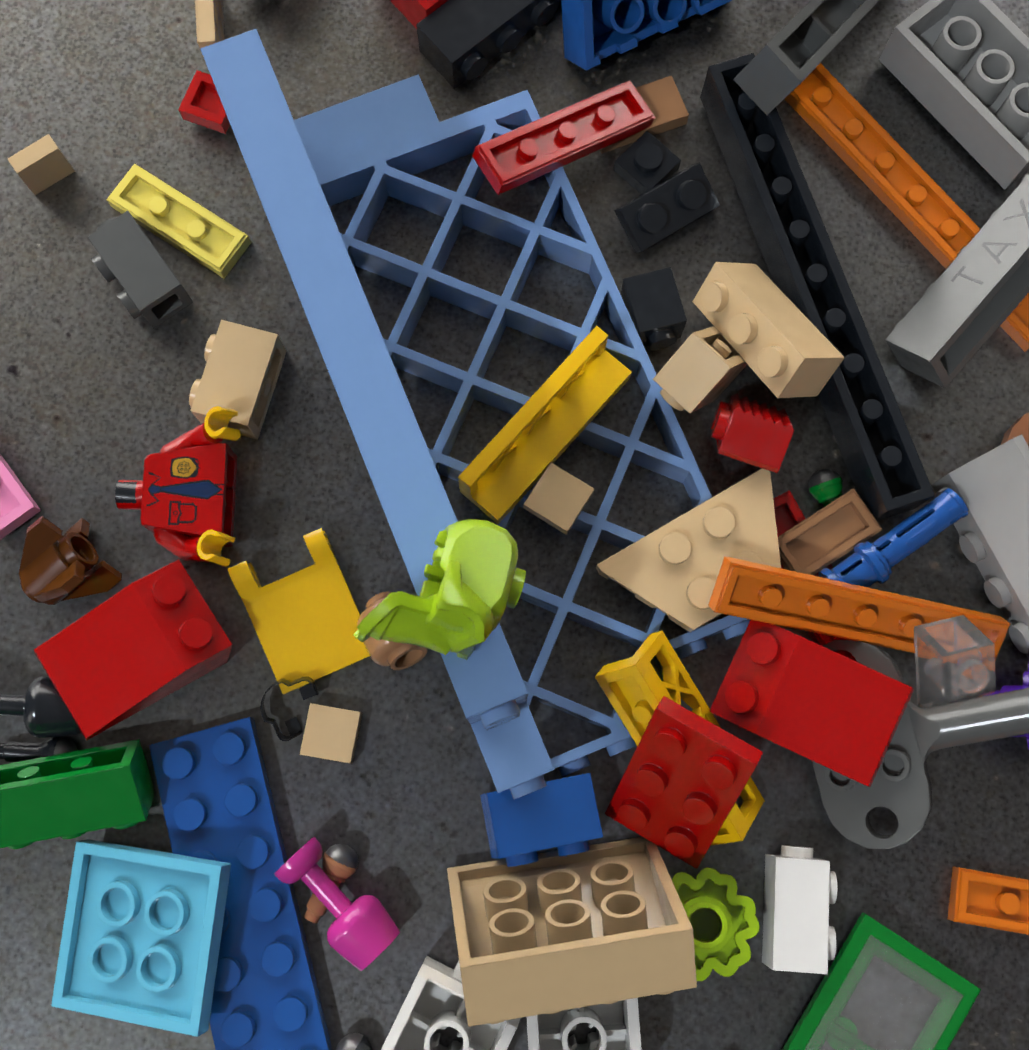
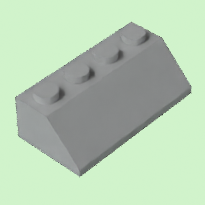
M1021 434L951 471L932 484L936 492L935 498L942 494V491L950 488L965 502L969 514L954 523L960 535L959 544L961 550L970 562L976 564L985 580L984 590L988 599L994 606L1001 609L1006 620L1010 622L1009 635L1013 644L1020 652L1026 654L1029 659V446Z

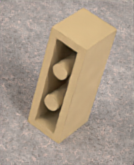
M715 262L692 301L777 398L818 396L845 358L757 264Z

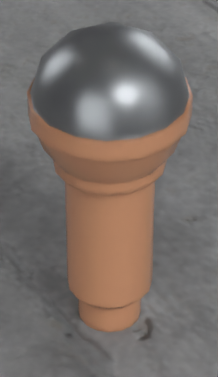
M335 844L329 847L322 856V870L338 888L358 868V855L348 845ZM312 893L306 905L307 910L304 918L317 924L320 917L325 915L327 908L314 893Z

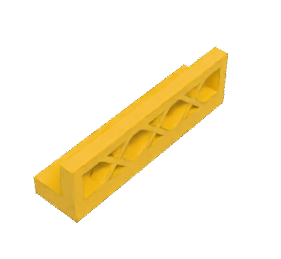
M598 326L587 335L458 476L460 492L497 524L505 518L541 478L551 462L554 463L630 379L632 371L605 350L609 335Z
M663 630L650 634L632 657L606 664L595 675V679L637 746L663 696L681 705L682 699L692 708L693 713L720 727L713 713L709 712L710 708ZM654 656L657 657L662 666L663 681H661L650 663ZM751 776L740 794L743 799L742 805L739 808L735 802L711 846L744 840L765 802Z

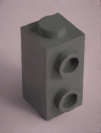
M129 211L118 217L107 219L98 227L97 231L87 237L98 252L91 260L108 283L115 278L119 281L124 290L117 294V296L134 319L143 315L154 329L193 303L182 284Z

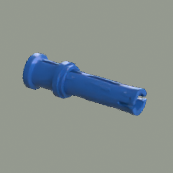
M947 488L942 491V494L904 519L873 543L867 541L857 544L853 547L854 553L831 570L823 568L818 572L819 577L864 587H870L876 582L883 584L889 580V576L892 574V567L927 544L959 519L966 517L969 514L967 512L968 508L955 491Z

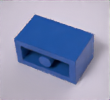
M591 773L545 781L546 787L515 800L510 789L500 793L494 791L480 794L491 858H506L507 867H513L539 861L537 851L557 847L559 856L589 851L588 840L603 838Z

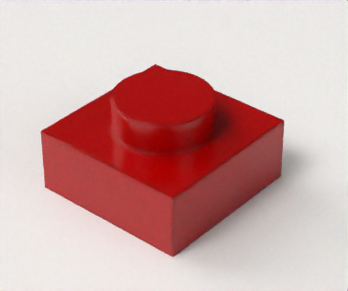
M196 70L178 110L183 120L226 134L230 123L210 74Z

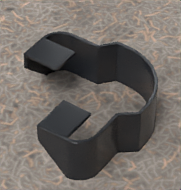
M302 677L292 682L284 678L278 680L267 689L262 697L260 706L264 722L273 724L278 738L282 741H290L302 734L303 731L297 717L285 721L290 736H284L280 732L276 720L266 715L264 709L266 693L273 686L280 683L292 686L301 681H308L310 684L299 688L303 700L319 695L317 687L310 677Z

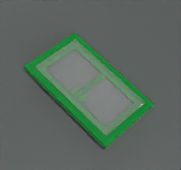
M862 912L830 966L828 975H825L782 1050H948L981 989Z

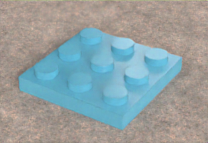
M90 839L77 841L51 1006L196 1037L207 1032L210 1022L231 863Z

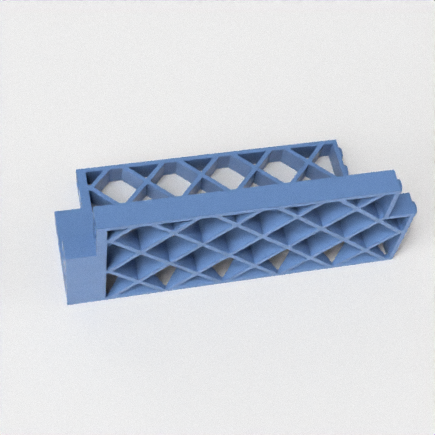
M257 29L200 48L417 596H420L423 582L428 579L424 576L426 564L432 565L433 553L438 547L434 544L440 531L445 530L447 526L458 521L440 475L458 481V476L469 465L449 457V454L473 400L475 399L515 415L531 398L483 379L506 326L571 351V354L597 326L605 309L620 342L608 339L605 350L632 371L631 376L636 378L645 401L630 437L590 422L575 439L621 459L597 516L582 511L571 527L589 536L563 598L524 582L519 599L556 614L528 682L522 679L500 623L484 642L475 646V650L468 660L459 658L456 653L450 651L446 655L440 654L465 717L471 724L498 793L510 789L515 800L546 787L547 784L543 774L553 771L557 767L563 777L591 765L587 755L606 747L611 757L637 746L615 709H613L611 716H607L538 687V684L566 618L635 646L638 649L650 634L658 632L665 613L657 608L653 609L646 629L643 632L573 603L598 539L624 549L645 537L606 521L630 462L683 483L694 508L712 498V495L671 405L660 394L662 387L653 380L657 374L563 167L544 174L550 189L535 222L475 200L485 175L473 157L457 192L413 176L474 152L475 146L540 119L528 89L439 122L418 74L294 120ZM364 194L345 234L340 233L329 206ZM388 196L444 217L423 265L366 243ZM558 209H560L572 237L550 229ZM463 225L523 248L502 296L441 273ZM538 255L589 274L597 292L581 328L517 303ZM355 266L412 288L388 340L384 339L381 335L354 269ZM430 296L490 319V323L468 372L407 348ZM397 368L458 393L433 450L426 445L397 374ZM650 413L656 422L669 453L639 441ZM529 490L497 525L509 531L518 508H523V504L532 490ZM729 615L697 628L691 633L688 632L673 638L669 642L681 660L707 649L708 647L704 639L723 632L725 639L729 640L744 634L750 619ZM654 656L653 659L663 680L662 666L657 657ZM534 699L606 730L607 735L550 759L529 709L531 701ZM681 699V706L692 711V708Z

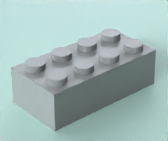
M929 0L894 28L878 60L1006 190L1029 171V38L991 0Z

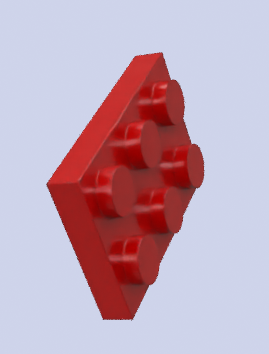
M663 696L645 729L605 815L697 869L756 768L763 751Z

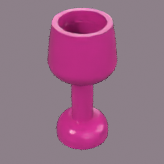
M314 836L289 858L274 875L286 884H294L300 879L336 918L327 931L329 945L359 971H362L400 934V930L377 897L363 895L352 903L318 866L317 863L322 857L323 850L320 842Z

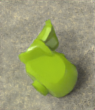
M466 519L447 526L445 530L439 532L434 542L438 547L433 553L432 565L426 564L424 576L428 579L423 582L420 596L403 591L391 592L360 622L357 627L358 630L353 635L361 642L372 637L378 641L382 639L417 645L444 655L450 651L456 653L457 657L468 660L474 652L475 646L484 642L490 633L496 629L506 607L514 609L519 601L525 582L526 571L516 567L518 560L517 542L507 529L488 520Z

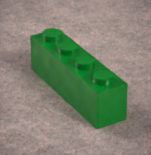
M140 739L0 765V848L20 849L36 841L58 837L73 839L89 831L111 827L114 829H126L139 822L146 821L155 795V789Z

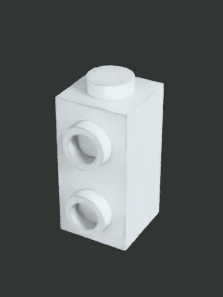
M781 845V855L765 854L762 963L775 971L828 975V960H834L836 954V933L834 927L829 926V904H835L837 899V877L834 871H830V861L813 858L814 848Z

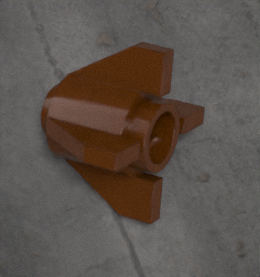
M43 516L27 528L19 576L21 588L31 600L38 603L56 605L60 601L108 592L122 580V574L104 560L97 564L99 560L97 551L87 540L90 523L85 519L81 518L68 529L64 536H62L63 530Z

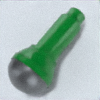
M818 470L809 479V492L819 501V504L822 503L823 507L843 495L842 478L834 470Z

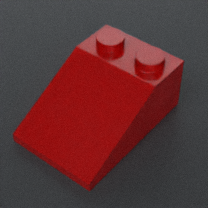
M178 559L132 582L35 648L34 653L87 741L227 663L232 643Z
M750 620L709 712L865 786L871 787L914 688L779 626Z

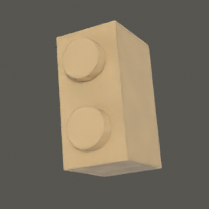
M221 319L217 334H211L206 343L204 358L207 363L202 378L194 381L189 395L190 411L201 424L204 423L206 414L213 407L219 406L238 411V416L230 419L228 427L240 430L242 436L258 440L287 352L279 335Z
M713 326L693 332L653 380L662 387L660 394L668 404L679 411L685 409L691 414L714 402L746 367L747 363Z

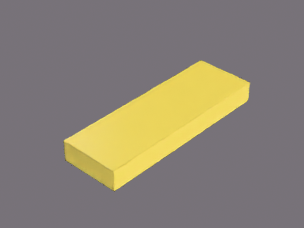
M136 164L131 167L106 199L112 208L122 214L129 211L137 224L225 279L252 243L247 234Z

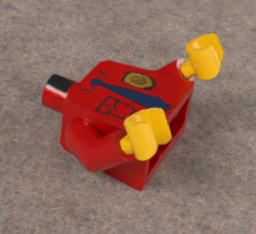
M219 406L211 408L206 414L204 423L165 444L159 453L146 456L143 480H119L116 484L115 500L117 508L120 510H141V525L154 533L157 544L183 561H210L225 567L230 564V559L221 556V550L223 546L233 547L235 542L233 529L237 455L227 443L220 442L223 439L237 441L240 438V430L228 427L230 419L238 416V411Z

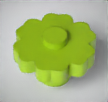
M706 867L702 869L695 879L686 872L675 874L672 882L693 927L696 980H706L713 969L724 977L732 976L739 966L744 965L750 960L751 950L746 940L756 936L760 929L758 919L755 916L756 907L753 899L748 896L737 895L738 888L735 878L728 874H720L713 868Z

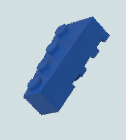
M561 0L564 58L587 71L601 64V59L616 52L622 54L637 47V42L657 32L664 34L678 27V22L695 14L703 15L732 0Z

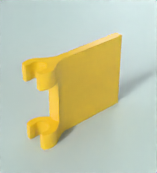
M322 528L303 536L315 564L261 587L251 562L244 561L228 568L231 580L246 607L277 681L284 678L292 682L302 677H310L315 681L370 656L364 643L353 635L358 630L357 622L360 612L340 569L327 534ZM301 681L292 686H287L283 683L278 685L284 695L309 684V682Z

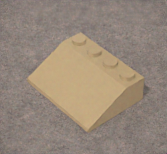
M644 837L589 845V851L567 856H559L558 850L538 853L539 861L513 867H507L506 859L447 868L468 1027L487 1023L497 1024L505 1020L540 1014H555L563 1010L598 1004H613L621 1000L656 994L666 995L674 991L697 988L693 927L657 845Z

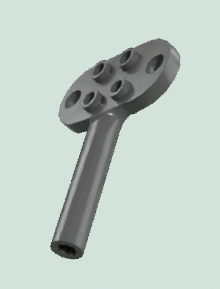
M847 639L834 640L823 645V647L834 652L840 650L848 651L855 657L858 663L905 684L895 660L877 645ZM1029 688L928 708H919L909 700L871 787L865 786L812 761L822 803L832 825L847 840L869 849H891L909 842L926 825L933 806L932 784L927 769L928 756L937 750L1029 734ZM875 807H886L893 811L898 819L896 833L891 835L877 833L870 824L869 815L871 810Z

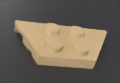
M763 468L598 563L596 570L602 577L607 580L608 578L612 579L634 593L635 598L651 608L659 609L668 615L671 621L691 633L721 615V613L714 612L708 604L724 556L781 568L770 471Z

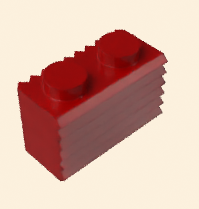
M738 393L731 396L729 403L720 401L711 425L713 430L711 437L717 439L718 454L778 473L794 432L785 409L777 411L776 406L768 408L766 402L761 405L758 404L757 400L750 402L747 396L740 399Z

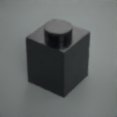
M671 267L624 278L620 295L644 347L649 346L650 350H660L675 344L677 339L681 338L687 318Z

